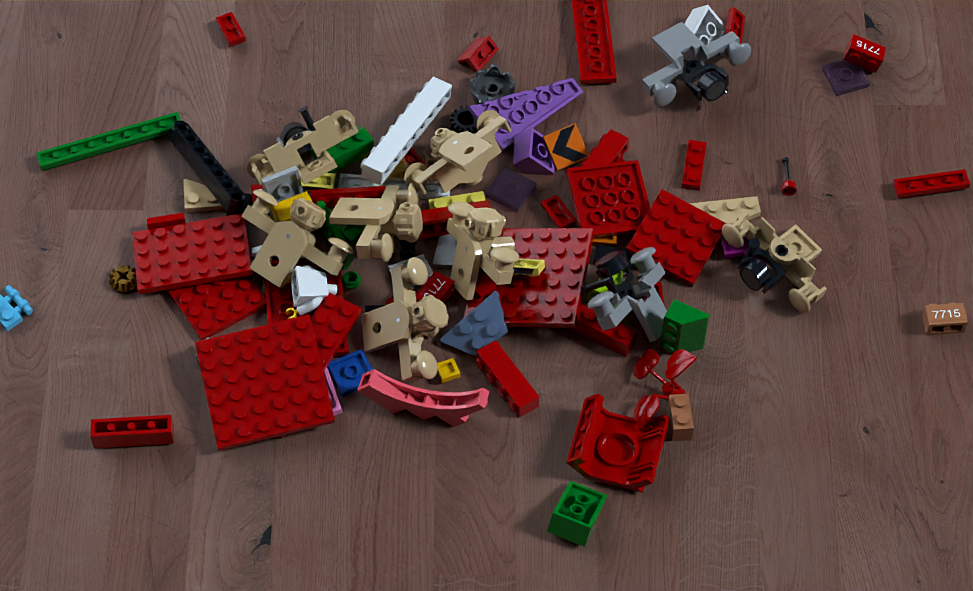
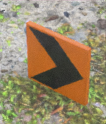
M576 123L543 136L556 170H560L590 156Z

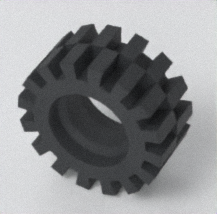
M466 105V108L460 106L459 110L457 108L454 109L450 116V130L456 133L469 131L475 134L478 132L477 120L467 109L469 105ZM463 120H470L473 122V124L464 126L461 125L460 122Z

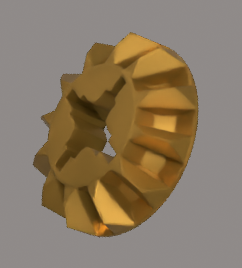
M120 265L117 269L113 268L112 273L109 274L110 286L118 292H128L137 286L135 267L131 268L129 265L122 267ZM120 275H127L128 280L120 279Z

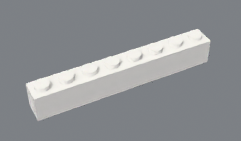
M432 77L429 82L424 84L422 91L416 94L414 101L407 105L405 112L398 116L394 125L390 126L386 136H382L377 147L372 148L369 157L363 159L361 163V177L380 186L383 184L450 99L451 84L436 77Z

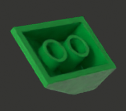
M570 481L552 513L547 532L585 547L608 495Z

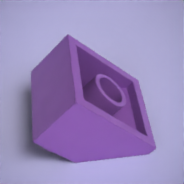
M532 127L515 135L513 165L527 174L553 175L555 165L543 139L544 135Z

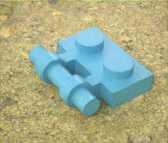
M10 285L4 289L7 293L5 297L0 294V324L7 332L23 321L21 316L23 312L27 315L33 312L30 303L26 299L23 300L20 297V293ZM14 301L17 304L15 308L10 305Z

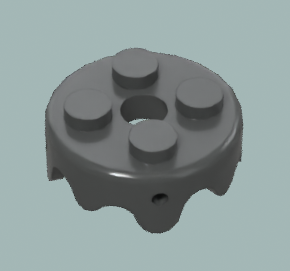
M492 64L487 70H478L474 79H470V94L476 104H482L489 100L493 101L515 94V82L510 72L503 73L498 65ZM489 89H496L497 91H496V92H490V91H488V90H489Z

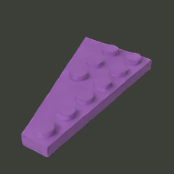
M569 78L544 87L540 86L533 90L504 96L497 100H489L482 104L471 105L467 109L476 120L481 113L487 110H494L507 120L512 131L508 132L499 128L495 133V139L501 151H503L515 142V135L530 127L535 128L580 96L584 91L573 78Z

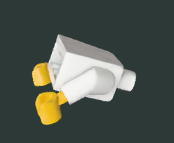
M310 265L296 266L288 277L286 284L291 282L293 303L297 309L288 308L286 315L294 314L288 317V319L298 317L299 314L304 315L318 308L324 297L329 295V292L336 295L337 285L327 284L326 274Z

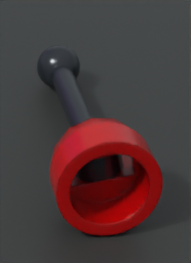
M784 157L782 162L785 166L786 180L782 183L781 189L784 195L791 196L797 192L795 182L790 180L789 158Z

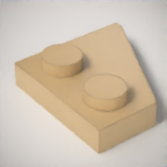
M184 179L185 213L223 210L222 205L206 185Z

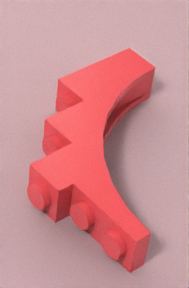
M375 369L362 375L357 390L393 414L406 409L422 420L437 416L453 427L465 423L470 414L484 409L488 403L487 399L490 392L485 388L467 392L431 391L399 382Z

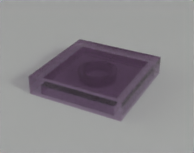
M839 60L822 65V72L836 96L864 89L870 85V81L862 67Z
M504 167L485 192V197L517 213L535 190L536 182Z

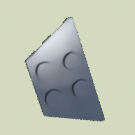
M495 290L439 340L476 356L477 350L495 340H500L508 333L504 321L499 293Z

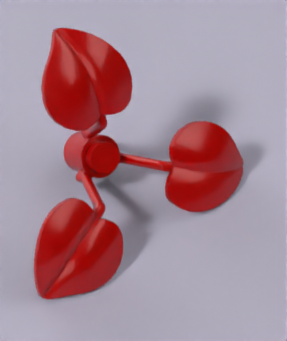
M648 349L637 360L633 369V374L637 379L645 378L650 372L664 384L662 386L664 395L652 394L651 397L645 395L636 404L634 420L640 429L643 430L646 423L657 412L660 406L659 398L668 401L669 395L685 394V390L677 384L675 378L697 359L696 356L684 349H679L671 355L667 361L668 369L665 370L666 378L671 380V382H666L652 370L659 362V356L656 351Z

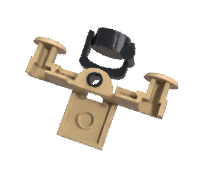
M308 106L302 107L298 112L303 116L307 128L299 122L287 124L281 133L282 141L279 137L276 138L278 143L263 150L265 154H256L249 159L247 163L248 174L262 185L261 179L296 166L299 170L300 179L305 185L338 167L326 149L359 132L351 112L338 110L331 114V116L328 115L314 123L307 110ZM312 146L318 159L305 166L299 154L308 151Z
M747 211L739 216L732 225L729 223L724 224L722 234L732 247H742L744 236L749 239L748 250L745 257L740 261L738 269L740 270L743 282L751 290L759 291L763 288L762 292L765 294L783 279L785 274L799 288V290L791 289L789 291V300L792 306L802 313L810 311L811 301L815 303L824 296L827 288L824 286L819 290L811 282L816 268L809 263L821 254L822 249L797 225H794L778 237L775 234V229L763 217L760 218L758 225L754 227L747 220L749 216ZM754 258H759L767 263L775 272L776 277L771 279L768 268L760 260Z

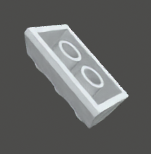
M709 5L693 9L685 22V25L704 45L725 35V24ZM691 49L682 53L683 59L687 61L694 60V53Z

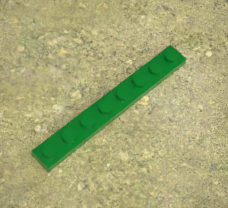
M178 112L39 151L36 152L43 171L170 134L174 122L181 121Z

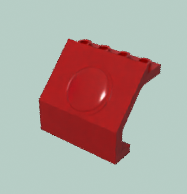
M601 394L585 398L566 463L585 479L643 493L645 486L653 484L670 418L665 414L652 418L642 430L637 426L634 418L606 410L602 406L604 397Z

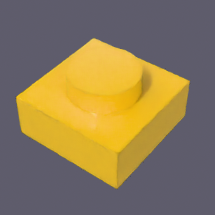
M454 358L437 363V373L442 383L460 378V371Z

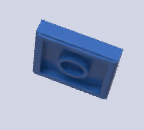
M362 349L331 361L327 367L342 397L357 392L362 375L373 370Z

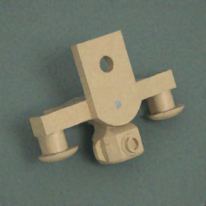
M487 110L478 117L476 124L478 132L475 134L469 131L456 133L447 128L436 130L435 136L431 138V156L438 161L429 168L423 163L411 164L404 174L405 184L407 187H409L410 183L415 184L418 191L424 195L427 192L423 186L427 181L430 183L437 181L444 193H447L459 183H466L467 186L478 184L483 178L482 174L487 163L502 152L495 139V133L499 128L508 132L512 131L507 120L496 111Z
M413 183L409 184L408 189H401L400 185H387L381 198L340 197L329 217L330 224L366 225L356 244L358 259L382 258L384 262H387L396 251L394 235L399 240L415 242L423 229L422 214L417 205L419 199L418 189Z
M253 191L258 197L252 206H247L241 217L268 233V236L252 262L250 269L280 288H283L301 255L330 274H339L344 265L343 261L348 253L353 254V249L348 243L338 238L328 239L333 244L328 253L314 247L316 238L311 231L321 228L326 220L324 209L309 200L298 198L290 206L291 220L275 222L268 216V213L273 205L278 206L277 200L265 191ZM275 256L279 258V264L276 267L271 262Z
M460 201L451 203L448 206V210L453 214V218L448 219L446 230L457 241L450 279L455 281L456 290L465 300H473L479 267L497 285L511 284L514 262L519 260V255L515 251L512 237H498L505 226V217L492 208H474L472 205Z
M412 257L409 259L407 266L398 265L391 268L394 302L361 314L364 351L370 353L398 343L402 380L409 382L421 380L423 377L432 379L436 376L438 371L437 361L429 351H421V344L424 336H436L439 329L448 324L449 318L446 305L433 295L425 296L416 303L415 291H412L413 284H425L428 278V270L421 259ZM381 324V330L378 333V327Z

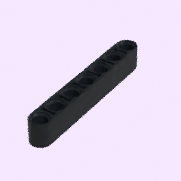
M175 121L170 136L173 145L225 211L231 215L240 214L245 201V194L190 125L184 121Z

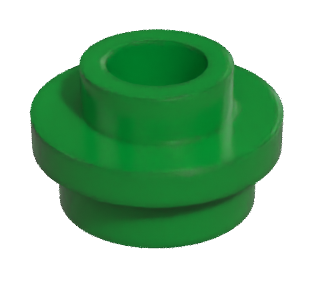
M348 271L342 277V284L347 289H356L361 284V277L355 271Z

